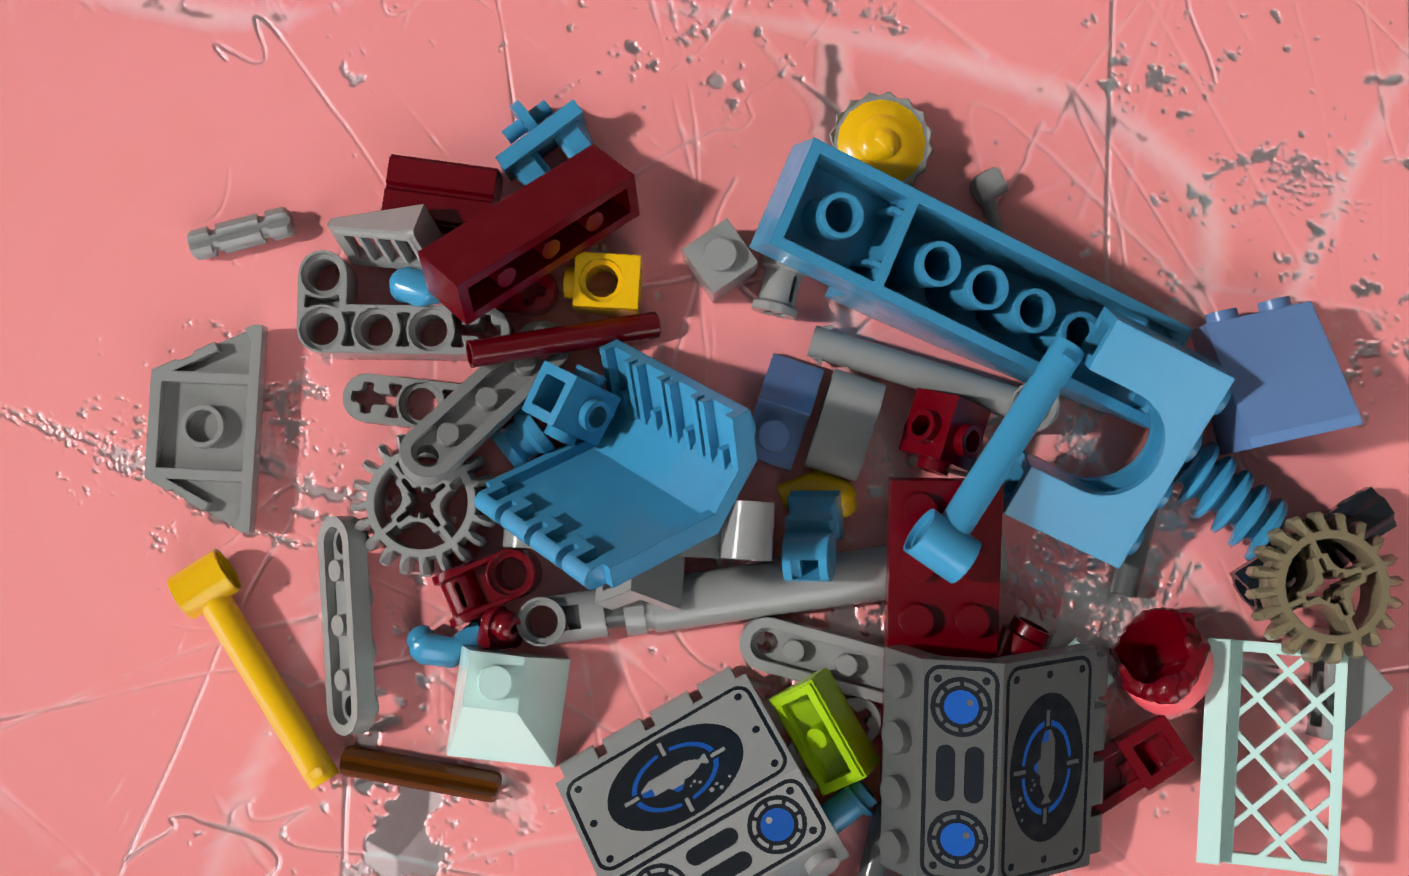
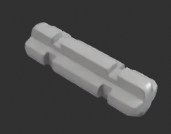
M278 207L264 211V216L262 217L255 213L217 223L213 230L209 229L208 226L190 230L187 233V241L193 257L198 260H204L218 256V251L220 250L225 251L227 254L267 243V238L270 237L274 238L275 241L292 237L295 234V228L289 210L285 207Z

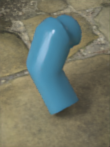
M407 266L396 270L391 275L389 280L390 293L398 302L409 303L417 307L441 303L428 291L422 270Z
M475 619L452 637L436 634L428 625L416 626L407 636L406 643L410 648L409 654L420 664L454 668L459 665L462 645L480 647L476 640L480 622Z

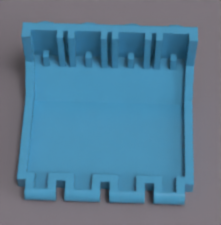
M617 339L599 347L604 377L607 378L605 381L606 389L622 399L598 447L578 438L573 447L565 444L487 481V488L480 491L474 500V505L478 510L500 524L522 542L531 546L533 550L558 568H561L589 590L597 589L605 584L615 588L718 534L757 462L754 440L756 425L750 409Z

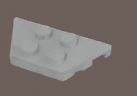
M258 324L245 328L246 332L221 343L213 342L199 348L191 356L182 360L174 359L152 369L144 478L165 490L172 491L184 498L186 502L202 511L211 513L232 525V528L243 533H255L268 332V327Z

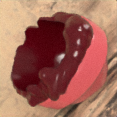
M1165 607L1143 610L1124 627V632L1118 637V642L1110 648L1109 653L1117 663L1112 677L1116 680L1117 685L1127 691L1129 696L1139 706L1151 713L1173 715L1183 712L1202 699L1211 683L1214 670L1211 645L1196 628L1195 616L1192 613L1179 612L1174 608L1167 609Z

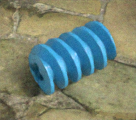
M1208 442L1200 447L1191 461L1184 462L1174 478V485L1177 483L1182 485L1177 502L1181 505L1194 497L1198 498L1199 502L1193 516L1198 519L1211 511L1216 513L1210 530L1215 533L1230 525L1233 530L1227 544L1233 547L1247 539L1250 544L1244 558L1250 561L1256 557L1253 552L1256 546L1270 545L1267 533L1271 529H1282L1284 527L1289 506L1283 498L1269 501L1271 490L1266 484L1252 487L1254 476L1249 470H1242L1234 474L1237 466L1236 459L1232 456H1225L1217 460L1220 451L1219 445L1215 442Z

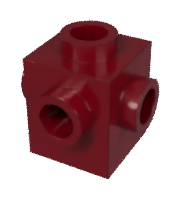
M917 388L908 419L904 425L903 436L898 450L918 458L916 467L932 474L948 477L950 468L969 472L982 448L983 436L991 411L959 395Z

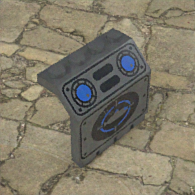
M1082 643L990 659L939 656L904 644L886 646L885 670L883 673L884 716L881 732L883 760L882 781L880 785L882 798L881 835L879 838L880 865L903 876H1050L1088 866L1090 854L1101 851L1102 811L1092 809L1091 807L1103 803L1104 758L1093 755V753L1105 749L1107 705L1095 700L1096 697L1107 695L1108 655L1097 653L1096 647Z

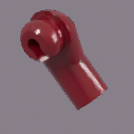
M498 605L488 608L481 618L476 639L478 645L485 650L515 649L519 647L523 641L516 626L521 625L519 616L514 612L508 611L505 606Z

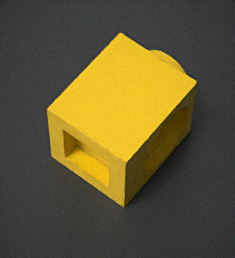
M581 252L575 256V267H565L564 299H573L572 306L577 314L613 316L640 314L643 273L641 255ZM600 272L611 273L618 279L615 291L606 297H597L588 291L591 278Z

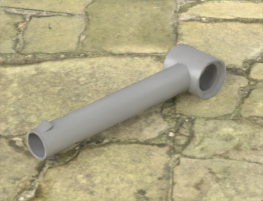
M816 325L807 356L812 357L820 365H822V361L916 390L917 388L959 395L990 410L991 413L1005 417L1025 384L1020 387L1013 386L864 339H856L850 335L834 331V325L823 327ZM1059 397L1035 434L1043 431L1056 421L1060 412Z

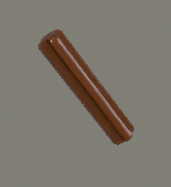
M354 745L344 748L340 760V774L343 776L489 803L495 802L499 797L502 776L496 771Z

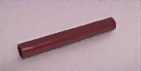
M654 311L467 340L466 355L469 366L475 368L599 348L616 339L623 343L655 339L661 335V324L658 314Z

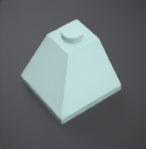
M462 645L446 755L555 767L571 659L506 650H485L481 647Z

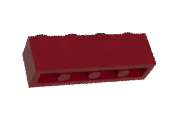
M595 144L590 145L419 250L418 256L428 291L466 326L639 216L635 175Z

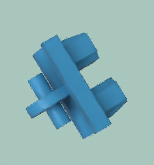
M574 99L554 114H552L553 111L545 100L529 111L519 100H516L509 108L517 120L501 131L512 145L495 158L508 179L512 181L516 178L524 187L551 170L542 158L555 148L559 147L569 159L594 143L585 127L587 124L584 113Z

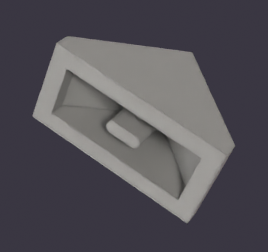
M1311 627V629L1323 634L1331 633L1327 627ZM1364 654L1358 659L1348 658L1345 732L1394 689ZM1319 658L1316 663L1310 662L1308 689L1316 697L1335 683L1336 664H1327L1323 658ZM1335 692L1321 702L1333 716ZM1315 707L1307 714L1306 735L1331 740L1333 737V725Z

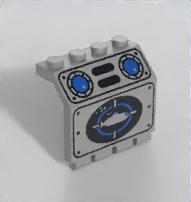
M730 666L696 685L703 697L694 703L688 691H685L650 711V716L655 724L652 728L647 730L641 718H638L602 739L608 752L600 757L598 751L592 745L559 764L565 778L558 781L556 786L597 876H828L837 869L842 860L850 856L748 676L745 673L736 678Z

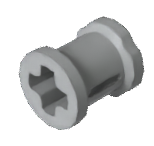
M764 255L761 264L765 267V272L758 299L753 300L751 309L777 318L796 320L798 310L795 308L801 279L807 275Z

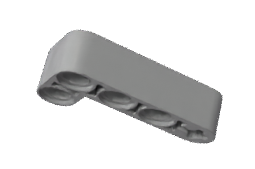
M327 250L314 251L306 256L300 264L297 292V334L303 346L321 357L359 360L468 361L466 341L479 339L476 336H462L459 324L461 320L444 305L417 307L413 305L357 304V275L353 268L334 252ZM331 266L338 267L340 272L339 282L330 290L320 291L317 279L321 271ZM496 308L467 326L462 322V326L469 332H483L486 330L487 322H492L495 328L501 332V335L515 333L509 320ZM335 319L338 323L336 338L329 344L319 345L315 335L317 327L325 320ZM380 320H390L393 332L389 341L379 346L372 345L369 340L370 328ZM432 321H444L448 330L444 341L437 346H425L422 340V333L426 325Z

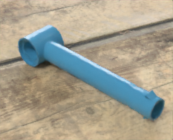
M1055 337L1037 365L1034 374L1028 379L944 512L941 514L935 509L928 510L916 522L908 534L903 550L949 583L953 584L960 580L976 560L980 552L981 542L973 537L971 532L1053 406L1060 391L1067 384L1085 354L1077 345L1067 339Z

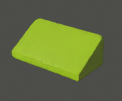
M827 667L814 672L769 699L823 796L866 778L880 763L878 754Z

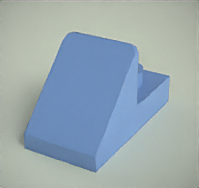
M773 353L752 415L756 425L754 440L757 461L789 472L791 471L807 421L814 406L824 373L823 369Z

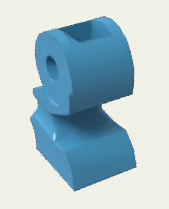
M840 490L791 491L790 496L787 497L789 515L785 517V534L782 543V571L784 580L790 582H831L834 578L837 564L836 539H843L845 535Z

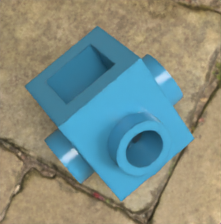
M545 360L521 410L547 423L543 433L566 445L573 447L576 439L579 438L598 447L622 398L602 389L607 378L579 364L576 365L573 373H570Z

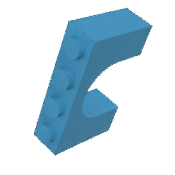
M1104 306L1080 347L1085 354L1082 362L1089 370L1146 399L1151 417L1150 432L1146 444L1129 465L1115 473L1100 477H1084L1072 474L1024 450L1004 481L1003 513L1119 569L1127 555L1134 554L1140 547L1145 535V526L1155 509L1162 508L1169 500L1173 491V480L1184 462L1191 461L1199 451L1202 444V433L1212 416L1222 412L1228 404L1232 394L1231 385L1235 378L1219 363Z

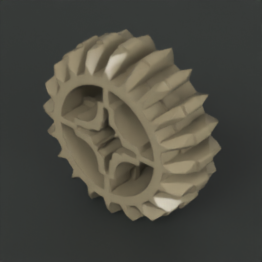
M1320 511L1307 514L1305 522L1298 516L1286 519L1285 531L1280 528L1271 529L1267 536L1272 547L1260 545L1254 549L1255 556L1264 564L1263 566L1248 567L1245 573L1247 576L1259 580V588L1248 589L1244 595L1248 599L1261 600L1262 607L1255 609L1251 617L1254 621L1268 619L1271 621L1265 629L1263 636L1267 640H1276L1283 637L1281 643V651L1283 653L1295 654L1301 650V656L1305 662L1316 663L1322 656L1327 664H1339L1344 651L1349 659H1358L1363 656L1362 644L1367 647H1377L1382 643L1377 629L1391 630L1396 626L1393 619L1385 612L1386 609H1399L1404 604L1397 597L1390 596V587H1398L1404 582L1400 576H1389L1387 572V567L1392 566L1398 558L1393 554L1382 556L1378 554L1385 540L1380 535L1364 539L1367 523L1355 521L1347 526L1346 516L1342 513L1330 514L1326 520ZM1317 542L1335 547L1353 565L1339 568L1332 562L1328 553H1321ZM1296 556L1297 559L1293 561L1297 574L1296 582L1292 588L1286 591L1288 568ZM1341 578L1339 581L1329 585L1330 588L1323 592V597H1306L1308 594L1318 591L1317 587L1324 584V579ZM1360 586V599L1358 607L1354 611L1351 602L1352 594ZM1309 607L1318 616L1319 621H1326L1331 633L1323 634L1309 628L1296 616L1293 610Z

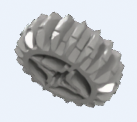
M403 433L396 436L399 452L401 442L405 436ZM385 444L379 445L377 447L378 454L385 462L380 466L366 459L362 467L365 471L373 474L371 482L356 479L353 483L355 489L367 492L366 501L355 500L350 503L351 510L367 511L368 518L356 522L355 529L360 531H370L373 529L375 533L366 540L365 547L367 551H374L385 545L386 548L379 560L384 566H390L401 555L399 572L404 575H409L414 569L416 560H419V571L422 577H431L433 575L434 560L436 559L443 572L454 568L451 556L453 553L464 563L472 561V552L465 544L471 541L479 547H485L488 540L485 536L476 532L478 525L481 524L485 527L494 528L497 524L488 516L482 515V512L474 505L476 495L481 489L487 488L486 482L495 478L491 474L476 477L475 473L483 468L486 460L478 455L467 463L463 462L442 482L434 485H421L411 481L403 473L399 464V453L395 454ZM422 453L417 459L419 461L436 459V457L431 453ZM394 477L397 480L395 483L401 491L402 501L400 507L391 515L392 519L387 522L384 511V499L387 488ZM464 484L468 499L467 512L461 527L457 531L453 526L454 522L448 514V505L452 497L459 492L458 488ZM414 489L422 490V493L431 495L432 491L438 492L436 498L431 502V507L434 510L433 514L436 518L429 517L427 513L419 512L418 516L412 515L415 513L414 509L420 504L417 498L418 493ZM424 523L433 533H438L445 543L434 548L417 549L407 545L397 536L404 530H410L414 526Z

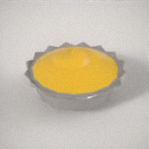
M890 91L881 95L868 92L861 100H850L846 110L836 115L835 127L829 133L832 147L910 186H913L917 176L927 171V160L934 152L930 143L933 130L925 124V112L915 109L909 98H897Z

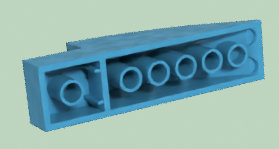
M815 137L792 146L749 248L828 285L829 287L825 294V297L908 335L1024 383H1027L1028 379L1034 374L1037 365L1055 337L1067 339L1080 348L1104 306L1183 346H1186L1192 328ZM1082 360L1067 384L1060 391L1059 396L1150 429L1151 417L1146 399L1089 370Z

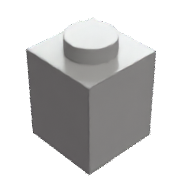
M727 218L682 249L684 263L713 303L757 274L758 261Z

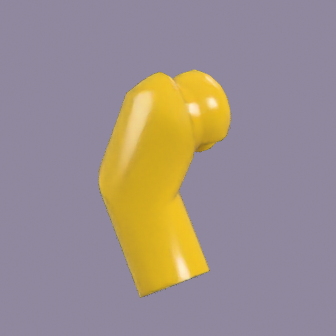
M819 470L811 471L776 485L785 510H788L787 497L790 496L791 491L840 490L843 518L851 516L858 506L855 498L857 494L856 489L848 480Z

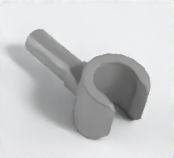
M992 167L975 176L970 183L969 189L975 201L983 207L989 226L1005 234L999 208L994 199L1007 192L1008 186L1000 170Z

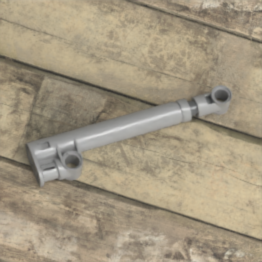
M1003 529L1000 584L1008 581V563ZM887 545L838 551L836 570L831 582L785 581L782 571V560L684 573L682 607L673 611L643 600L610 610L595 604L596 589L541 596L528 600L517 614L521 625L516 626L519 635L525 642L533 646L545 647L554 644L609 637V630L625 627L627 635L630 637L649 634V631L656 630L658 633L765 616H777L885 600ZM540 605L552 608L558 618V626L555 632L548 637L536 634L530 626V615Z

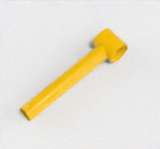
M214 549L167 578L168 588L182 611L191 619H196L202 614L205 616L280 741L290 753L293 762L310 790L338 774V768L322 742L316 737V733L233 599L232 595L242 590V585L236 571L227 558L219 550Z

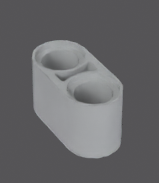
M834 368L807 451L804 466L856 482L884 398L886 384Z

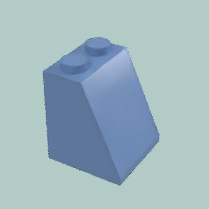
M1290 296L1279 297L1258 303V313L1240 317L1237 307L1220 310L1205 315L1206 324L1191 331L1195 352L1219 363L1235 378L1231 385L1232 394L1228 404L1222 412L1213 415L1211 418L1216 442L1220 448V456L1362 425L1360 412L1311 301L1292 305Z

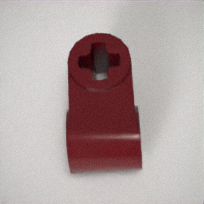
M519 548L507 549L478 561L476 559L451 568L432 577L435 586H441L453 616L449 623L451 628H455L482 617L484 612L490 607L505 605L536 590L541 582L542 568L537 557L528 550ZM511 558H517L522 561L527 570L526 581L518 589L508 586L502 578V568L506 561Z

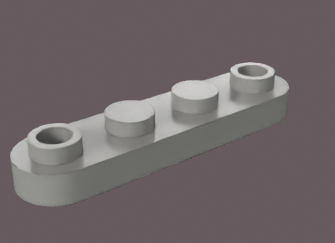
M539 320L527 324L519 332L557 327L559 325L550 321ZM570 352L550 355L547 359L531 358L479 367L404 436L399 452V464L403 473L411 481L421 485H434L445 480L521 409L544 361L546 360L563 369ZM422 453H431L436 457L437 462L433 465H423L418 461L417 457Z
M330 516L323 521L318 534L327 715L332 728L341 736L368 732L379 712V701L375 693L374 677L376 647L372 639L371 625L373 593L369 584L368 551L365 547L369 535L365 530L355 529V524L359 521L355 516Z
M780 616L750 619L743 627L740 635V652L743 659L752 668L800 681L814 672L827 667L842 693L882 703L884 644ZM761 633H773L778 640L775 647L768 650L759 647L756 639Z

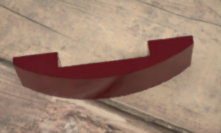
M1156 715L1105 742L1104 750L1093 753V755L1104 758L1103 803L1094 805L1091 808L1100 810L1104 814L1141 789L1146 788L1150 791L1195 762L1165 715Z

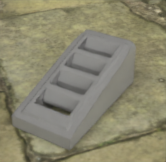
M424 204L330 218L327 227L352 265L393 269L409 266L422 270L418 251L443 236ZM370 238H373L376 244H373Z

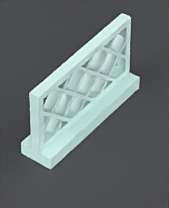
M1208 638L1214 659V670L1211 683L1205 693L1196 862L1220 865L1221 862L1338 876L1348 656L1344 651L1341 662L1336 664L1335 683L1316 697L1294 674V671L1305 663L1302 657L1288 667L1277 655L1301 656V650L1295 654H1285L1281 651V643ZM1243 652L1267 653L1284 672L1258 692L1242 675ZM1289 677L1308 697L1311 703L1286 723L1263 697L1285 678ZM1243 685L1253 698L1241 707V689ZM1335 692L1333 716L1321 702ZM1258 702L1281 728L1255 748L1239 729L1240 716ZM1317 707L1333 725V737L1317 752L1313 753L1291 727ZM1286 732L1308 759L1283 779L1261 752ZM1240 740L1250 753L1238 762ZM1330 749H1332L1331 772L1319 760ZM1256 758L1277 784L1256 802L1252 803L1237 786V772L1252 759ZM1314 763L1330 781V795L1311 810L1290 787L1289 783ZM1283 789L1306 815L1280 835L1258 808ZM1237 796L1247 809L1235 818ZM1329 806L1327 828L1316 815ZM1251 814L1275 839L1259 853L1233 850L1234 828ZM1311 820L1328 839L1327 861L1302 859L1286 840ZM1278 846H1281L1290 857L1268 854Z

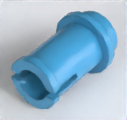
M859 780L841 788L825 801L821 807L835 831L839 834L861 815L865 814L869 817L873 814L871 807L878 801L866 784Z

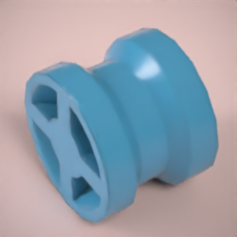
M521 409L514 415L512 422L505 427H501L491 436L515 468L533 460L540 454L544 455L556 449L534 418Z

